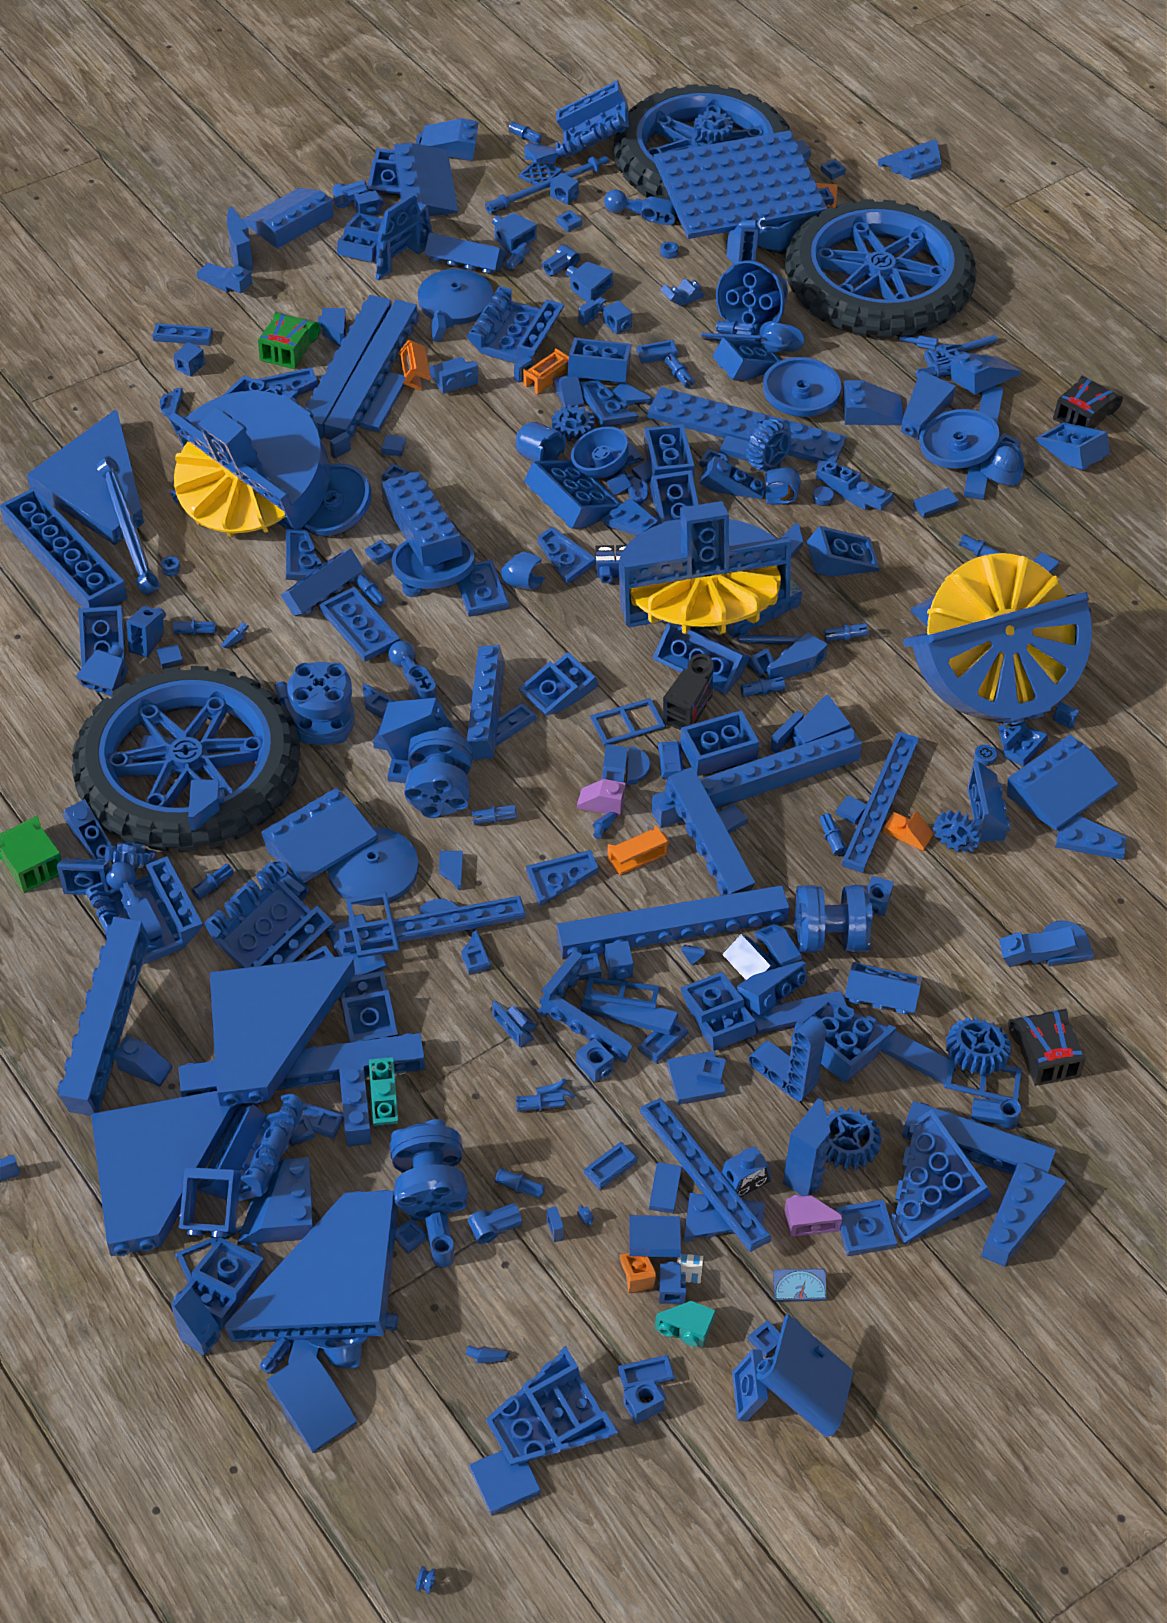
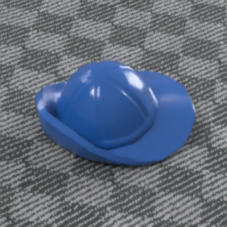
M1001 441L994 453L980 463V470L986 477L997 483L1008 486L1016 485L1022 479L1024 470L1022 452L1012 442Z

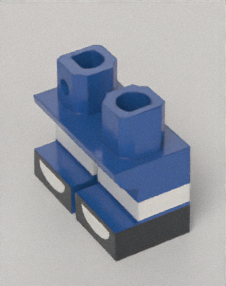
M595 545L597 578H600L602 583H610L612 578L619 577V559L627 545H616V561L614 560V545Z

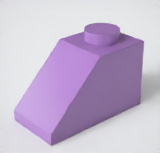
M602 779L582 788L577 808L604 814L615 812L618 814L617 816H620L625 801L626 783Z
M795 1195L791 1198H786L784 1211L790 1237L840 1231L841 1214L813 1196Z

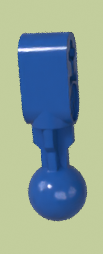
M618 189L609 191L604 198V205L611 213H620L624 209L633 210L634 213L641 214L642 218L646 221L663 225H672L677 215L672 201L657 197H648L644 200L627 199L626 195Z
M407 641L395 642L389 649V659L393 665L404 668L402 672L409 683V690L414 699L436 698V683L425 667L415 664L416 651L413 645Z
M116 862L108 868L106 881L112 889L121 891L123 895L121 901L124 905L127 919L142 921L150 940L163 935L160 923L147 898H143L141 892L136 891L133 886L136 880L134 868L128 863Z

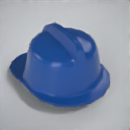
M769 321L765 322L760 328L761 343L770 352H793L799 350L804 344L803 333L794 326Z
M367 1337L309 1339L308 1343L312 1346L323 1348L331 1365H336L340 1368H356L360 1364L362 1343L367 1340Z

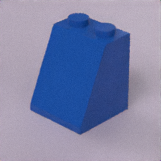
M436 698L388 702L378 737L392 759L408 760L410 739L428 731L438 730L442 727L452 728V723L446 717L443 707L440 706Z

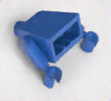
M761 218L759 222L758 220H743L739 222L735 230L729 231L726 244L727 259L731 260L733 264L747 260L755 261L758 227L769 231L772 228L766 227V222L772 220Z

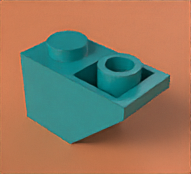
M689 1301L657 1313L655 1330H658L660 1334L666 1337L673 1336L681 1339L689 1346L703 1348L714 1323L715 1310Z

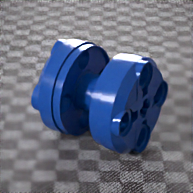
M304 662L298 664L288 681L287 690L289 701L292 705L291 716L298 731L299 741L305 744L311 743L316 745L345 742L348 734L353 729L355 714L351 703L352 682L344 665L330 662Z
M442 727L410 739L408 761L411 770L405 781L404 795L406 800L427 818L451 814L468 807L470 784L467 774L472 766L473 749L467 740L457 734L456 730L450 727Z
M867 885L844 886L841 895V905H825L822 886H797L795 934L799 952H822L825 933H841L844 951H870L872 903L870 902Z
M434 1119L391 1133V1160L395 1169L402 1172L395 1181V1204L400 1210L411 1215L412 1219L416 1221H425V1218L433 1213L440 1212L446 1215L463 1210L467 1206V1181L464 1173L455 1168L462 1160V1137L456 1130L447 1126L445 1121Z

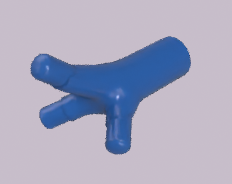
M565 1078L557 1083L536 1088L537 1095L538 1092L540 1094L562 1092L572 1099L575 1098V1094L562 1088L567 1082Z

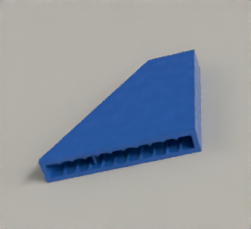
M114 410L27 474L30 489L35 487L49 502L113 545H116L125 538L112 502L107 481L99 473L96 466L106 456L112 457L120 468L117 476L131 510L135 526L139 528L144 523L118 411Z
M353 955L210 972L216 1082L220 1106H235L250 1102L260 1103L271 1099L355 974Z
M217 1091L91 1114L106 1240L110 1256H125L130 1252L151 1251L163 1245L181 1213L185 1167L206 1168L241 1104L220 1106Z
M394 1190L344 1193L229 1319L225 1329L231 1342L280 1340L281 1338L294 1340L384 1336L398 1216Z

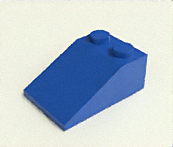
M460 118L425 125L421 145L448 150L449 157L473 161L479 122Z
M723 337L713 354L714 359L718 362L717 364L728 373L729 378L735 381L749 380L763 375L772 365L781 361L775 353L768 351L761 341Z
M963 353L951 359V380L973 394L1021 375V370L996 356Z
M844 380L842 403L845 425H902L903 412L901 396L899 394L863 380Z
M1062 423L1036 437V441L1066 465L1075 467L1078 470L1087 469L1089 465L1101 461L1103 457L1110 454L1108 435L1106 431Z
M692 470L651 477L650 488L660 524H663L662 522L680 519V507L699 505Z
M819 526L807 540L816 573L828 576H841L875 572L880 569L870 537Z
M122 606L78 609L81 668L96 650L109 653L112 645H118L124 649L121 658L125 662L126 632L125 614Z

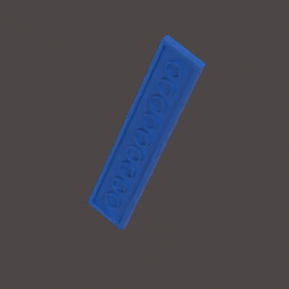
M660 387L647 413V418L673 425L684 424V428L725 438L727 435L750 441V436L753 435L754 429L758 428L759 423L763 424L765 419H780L791 427V432H793L791 437L793 441L790 443L792 448L789 449L788 455L818 463V460L837 462L847 437Z

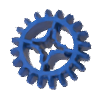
M773 418L765 419L763 424L759 423L758 428L754 429L753 435L750 436V441L747 442L749 445L746 449L748 463L755 467V469L763 472L776 469V466L780 467L781 462L785 461L786 455L789 454V449L792 448L790 445L793 441L791 438L793 435L791 427L785 424L784 421Z
M966 1017L964 1021L958 1020L956 1025L950 1028L946 1038V1051L949 1054V1059H954V1065L962 1066V1071L968 1069L971 1074L978 1072L982 1076L986 1072L988 1075H991L992 1072H999L1007 1064L1011 1054V1041L1008 1040L1007 1033H1002V1027H995V1022L988 1023L986 1018L980 1021L977 1017L973 1020Z
M842 1106L838 1109V1112L831 1109L829 1115L826 1116L830 1132L835 1129L837 1133L835 1138L830 1139L829 1137L831 1145L826 1153L828 1155L826 1163L834 1161L835 1168L840 1164L843 1165L845 1171L848 1169V1166H852L854 1170L858 1168V1165L865 1168L867 1162H872L875 1155L879 1153V1146L882 1142L880 1128H876V1120L870 1121V1113L862 1115L861 1108L857 1112H854L851 1106L848 1108V1111H845ZM865 1137L867 1144L861 1147V1139Z

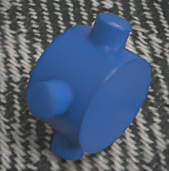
M579 1206L577 1214L580 1221L584 1225L588 1224V1226H591L593 1224L592 1220H594L592 1212L587 1206Z

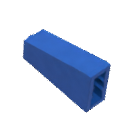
M921 371L903 417L901 432L918 440L924 425L935 416L942 414L953 401L956 386Z

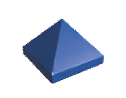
M686 944L681 949L691 965L705 955L707 950L706 948Z

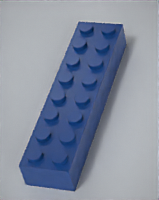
M35 487L0 505L3 522L82 608L110 607L127 599L125 583L122 578Z
M113 917L112 924L107 926V940L105 946H102L99 952L100 963L98 968H95L93 971L92 989L88 990L85 1002L87 1005L85 1011L79 1017L80 1028L78 1034H75L72 1040L73 1051L71 1057H68L65 1062V1077L58 1085V1094L69 1112L91 1116L93 1113H99L115 1060L114 1053L117 1051L150 943L142 921Z

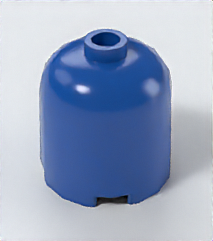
M533 421L521 427L517 433L515 445L518 453L532 462L553 461L559 457L560 452H565L566 437L560 431Z

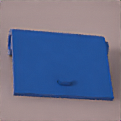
M788 1314L784 1318L775 1355L769 1359H763L758 1364L756 1377L823 1436H831L840 1427L853 1370Z

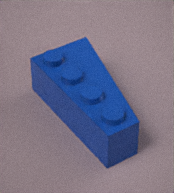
M1018 1162L986 1239L981 1257L1005 1267L1022 1246L1024 1240L1049 1212L1051 1206L1061 1197L1066 1181Z

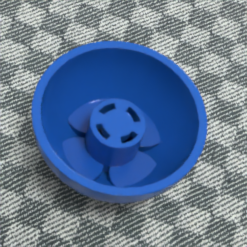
M600 427L591 430L580 437L574 444L571 451V460L575 467L588 477L598 479L610 477L616 474L626 463L629 454L627 436L622 430L615 427Z

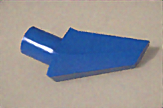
M242 622L237 630L234 629L221 646L229 648L245 638L244 633L249 628V625Z
M609 812L592 824L595 828L593 836L598 839L602 838L603 832L608 830L618 814Z
M469 1345L466 1355L475 1358L476 1363L479 1364L504 1361L507 1359L509 1351L486 1346L479 1349Z

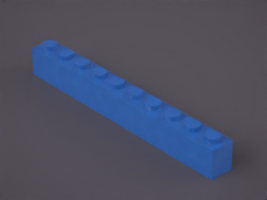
M369 295L366 302H363L360 313H357L355 316L354 324L350 325L346 338L342 339L341 347L335 351L333 361L329 362L327 372L321 376L319 386L315 387L311 400H308L306 403V407L314 415L313 420L318 425V432L322 439L325 436L324 423L390 310V299Z
M395 299L324 423L325 439L331 440L344 432L350 435V439L355 436L358 424H360L365 412L371 405V401L385 380L386 374L391 371L394 360L398 359V352L405 345L407 337L411 335L414 324H417L419 321L417 304Z
M850 728L702 778L700 781L715 809L858 761L860 759L862 743L854 730ZM666 791L652 795L651 812L660 828L684 820L678 816L675 809L676 804L672 798L668 797Z
M776 886L558 923L557 940L562 959H567L574 950L582 955L596 952L599 955L605 952V944L628 941L630 948L645 947L649 944L668 943L673 940L691 939L696 936L714 935L715 933L725 931L733 932L748 927L756 928L766 924H779L783 921H788L789 905L783 887Z
M407 1033L403 1036H384L373 1040H357L351 1043H334L329 1046L308 1047L302 1051L277 1090L339 1082V1068L364 1066V1076L369 1078V1059L393 1057L394 1074L425 1070L421 1033ZM215 1060L179 1066L182 1097L217 1091Z

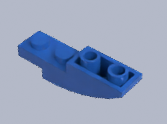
M829 460L816 470L817 475L831 489L864 510L871 506L881 511L893 501V493L862 481L860 473Z

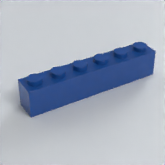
M500 645L478 647L467 741L473 749V760L494 758L505 668V660Z
M690 767L669 776L665 785V791L668 797L672 798L676 804L675 809L678 816L684 819L688 835L690 837L693 836L697 852L707 862L706 867L709 874L715 877L719 893L721 895L751 891L755 881L694 768Z
M913 1101L904 1124L903 1138L911 1140L912 1134L909 1132L911 1122L932 1109L968 1160L1011 1175L1014 1174L1018 1162L1046 1173L1049 1172L1056 1149L1050 1148L1043 1143L1027 1140L1020 1135L1003 1132L996 1127L980 1124L973 1119H965L954 1115L952 1112L933 1108L926 1103Z

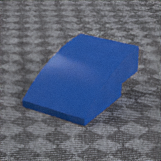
M376 148L368 182L369 191L376 190V192L400 194L394 150Z
M230 207L227 213V228L234 266L238 265L252 271L249 228L234 208Z
M357 213L346 224L344 234L337 241V255L372 262L376 257L377 239L382 218Z
M567 652L554 664L551 661L547 663L518 689L542 713L548 716L573 705L599 685L596 677Z
M384 971L352 977L340 995L350 1043L357 1040L379 1039L384 1036H398Z
M723 972L680 988L691 1015L713 1051L756 1035L754 1018L744 1007L742 996Z
M220 1237L192 1271V1279L182 1291L188 1285L193 1288L219 1325V1330L221 1331L250 1289L264 1262V1258Z
M312 1350L267 1379L268 1389L279 1402L284 1414L312 1453L357 1424V1420L343 1396Z

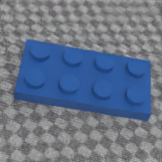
M355 587L319 604L321 613L364 662L389 650L395 642L400 641L398 635Z

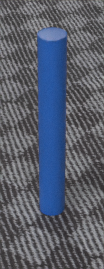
M739 634V643L794 644L795 640L802 636Z

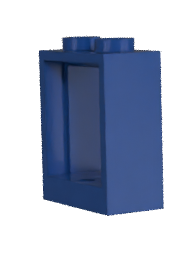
M185 1167L179 1229L187 1230V1235L202 1236L203 1231L212 1232L211 1236L227 1237V1233H236L241 1172L226 1169ZM198 1180L229 1181L225 1225L194 1224Z

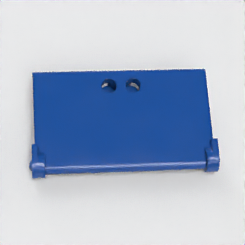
M364 914L354 917L356 924L367 923ZM350 919L336 925L332 923L325 930L338 957L353 955L355 966L353 977L375 973L387 967L382 954L358 958L356 951L343 952L339 929L350 928ZM379 946L362 949L361 951L379 948Z

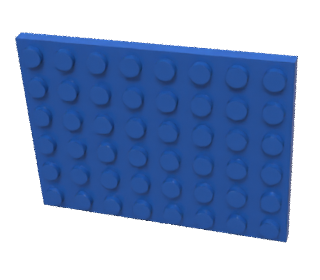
M791 130L654 154L653 160L688 239L735 230L739 222L743 220H758L759 222L761 218L771 219L772 221L766 222V225L817 216L818 213L828 209Z

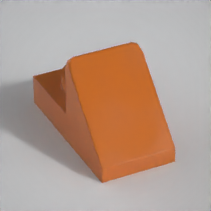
M915 811L911 819L893 812L883 829V833L924 851L933 836V831L917 811Z
M629 1253L621 1254L620 1260L626 1274L628 1292L634 1293L653 1289L656 1274L649 1258L629 1256Z

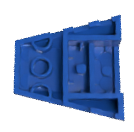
M413 193L387 209L384 213L376 247V280H380L392 272L391 258L406 248L411 249L417 254L426 249L428 234L423 228L422 224L424 221L419 215L420 208Z
M566 1346L559 1351V1355L551 1362L548 1361L533 1379H529L524 1383L520 1391L514 1396L511 1395L485 1419L511 1466L618 1435L605 1411H601L581 1378L579 1367Z

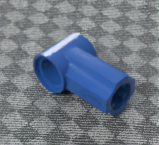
M362 180L349 185L336 184L332 189L334 204L339 208H345L350 204V201L354 200V193L362 194L369 192L366 181Z
M563 244L557 249L555 255L542 262V268L548 276H552L567 266L572 265L575 267L580 261V254L566 244Z
M281 861L272 862L283 872L279 880L303 901L309 893V887L290 873L285 863Z
M973 1098L971 1119L998 1123L1002 1128L1013 1129L1019 1123L1021 1105L1012 1098H1006L1002 1101ZM1006 1112H1010V1113H1012L1013 1115H1007V1114H1005V1113H1006Z
M513 1203L491 1212L487 1210L477 1211L468 1218V1223L479 1244H486L494 1240L499 1233L522 1225V1219L517 1206Z
M440 1212L433 1213L425 1218L432 1261L438 1267H447L454 1261V1244L450 1234L447 1215Z

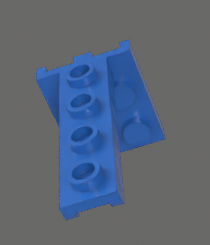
M574 950L542 989V992L545 994L540 998L539 1003L542 1006L538 1009V1013L544 1017L549 1013L554 1020L563 1022L574 1033L583 1035L589 1041L596 1038L614 1059L626 1063L632 1045L564 1000L566 997L565 992L569 988L573 989L580 978L577 975L582 968L580 964L582 954Z

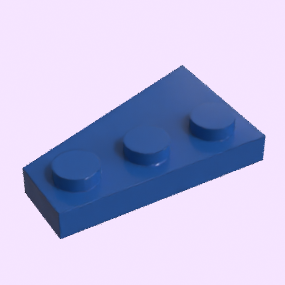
M550 527L537 537V543L566 585L596 564L594 556L553 527Z
M690 1193L684 1242L693 1241V1238L703 1236L712 1238L716 1234L728 1232L735 1234L705 1195ZM743 1200L762 1224L765 1203Z

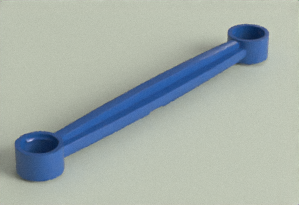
M106 456L96 466L99 473L107 481L124 538L139 577L136 579V584L142 593L149 596L160 588V583L156 576L150 572L137 527L134 524L131 510L117 476L120 468L112 457Z

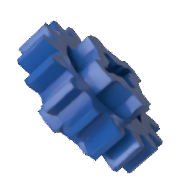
M711 111L709 114L704 112V115L699 114L698 118H695L694 131H696V135H701V139L707 138V141L714 140V142H717V139L723 141L724 137L729 138V134H732L733 121H731V117H727L726 113L721 115L720 111L717 113Z
M568 405L566 409L560 407V411L555 410V415H552V428L560 431L562 435L567 437L568 441L571 438L577 441L578 437H582L594 429V416H591V411L585 412V407L579 409L578 405H575L574 408Z
M949 810L948 813L943 811L940 816L938 815L933 827V831L936 832L934 836L941 838L940 843H946L947 848H954L955 852H958L959 849L964 853H967L968 849L974 851L975 847H978L983 833L980 832L981 826L975 825V819L969 820L968 814L962 815L960 811L954 814L952 810Z
M134 842L117 843V846L107 847L105 850V859L107 861H113L114 863L125 862L134 869L143 868V864L146 865L154 862L156 851L148 850L144 844Z

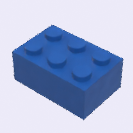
M574 338L569 353L568 376H577L578 379L589 378L595 381L607 380L614 383L626 382L630 368L632 344Z
M684 424L644 428V449L651 477L692 470L694 479V462Z
M740 710L682 727L680 746L691 767L694 768L698 776L757 759L759 740L744 713Z

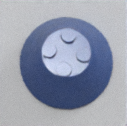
M749 260L735 263L723 273L716 290L717 308L721 318H724L726 322L738 321V323L753 325L754 333L752 335H760V328L765 322H780L788 298L787 281L785 278L780 277L762 263Z

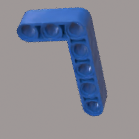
M812 1016L794 1032L790 1056L773 1043L765 1041L749 1056V1062L756 1071L796 1101H802L818 1084L827 1033L826 1027L821 1020Z

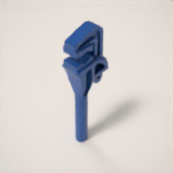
M991 335L962 345H939L936 347L935 352L932 348L925 351L924 358L928 367H931L932 364H948L951 362V359L966 353V351L997 342V336Z

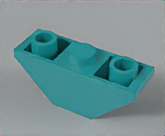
M393 1057L369 1059L373 1125L398 1124Z

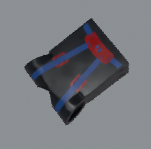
M1081 375L1078 383L1074 384L1058 398L1053 420L1060 424L1068 423L1095 429L1105 419L1106 415H1111L1119 409L1123 402V397Z
M697 654L693 656L688 662L687 669L681 672L664 695L663 723L681 730L682 727L696 724L707 706V702L713 696V661L708 655Z
M1066 1008L1045 1012L1040 1015L1009 1019V1032L1014 1041L1020 1045L1021 1053L1035 1086L1079 1078L1081 1076L1086 1058L1069 1024Z

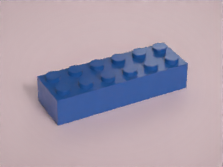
M419 471L380 482L383 503L423 567L463 556L460 534Z

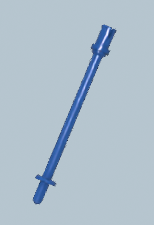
M607 156L597 160L594 157H590L588 164L563 174L573 178L590 170L593 173H597L599 166L607 164L610 159ZM555 177L509 196L502 194L497 199L485 203L486 211L491 214L500 209H507L510 203L550 187V182Z

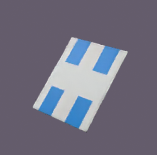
M681 1253L677 1263L681 1264V1274H686V1282L701 1283L703 1256Z

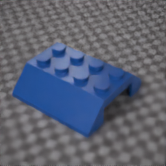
M618 80L556 111V122L563 130V143L560 145L559 142H556V150L560 157L568 158L572 155H577L580 151L591 148L596 143L607 140L611 136L629 128L628 104Z
M500 286L493 295V300L487 304L481 313L477 324L468 333L467 338L481 354L516 364L526 356L531 357L535 355L563 310L564 304L546 299L541 309L512 301V289Z
M168 857L146 864L148 876L136 880L133 885L136 891L141 892L143 898H147L163 932V935L150 940L143 965L185 948L203 927V923ZM103 882L90 886L86 890L93 908H97L96 915L105 933L107 926L112 924L113 917L127 919L124 905L121 901L123 897L121 891L113 889L105 892Z
M271 862L256 874L262 890L253 880H249L246 886L244 885L230 898V901L228 900L224 904L230 920L221 910H217L214 916L212 915L205 922V926L214 943L240 968L291 963L333 923L318 906L311 911L279 879L283 872Z
M294 1094L281 1096L280 1099L284 1102L280 1112L268 1115L264 1114L253 1104L238 1107L208 1169H226L241 1172L239 1201L260 1197L268 1190V1183L279 1167L278 1162L282 1154L288 1149L289 1140L299 1126V1119L303 1112L301 1099ZM201 1180L197 1189L200 1192L227 1200L229 1181Z

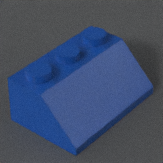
M973 761L967 790L973 819L976 820L975 825L981 826L980 832L983 833L980 842L1004 841L1007 831H1010L1011 824L1010 819L1006 818L1005 814L1007 805L1006 801L1002 800V783H998L996 773L980 762Z
M853 962L845 997L849 998V1001L852 1003L863 1004V1001L873 1003L872 1006L875 1008H896V1012L908 1015L910 1012L915 1013L922 977Z

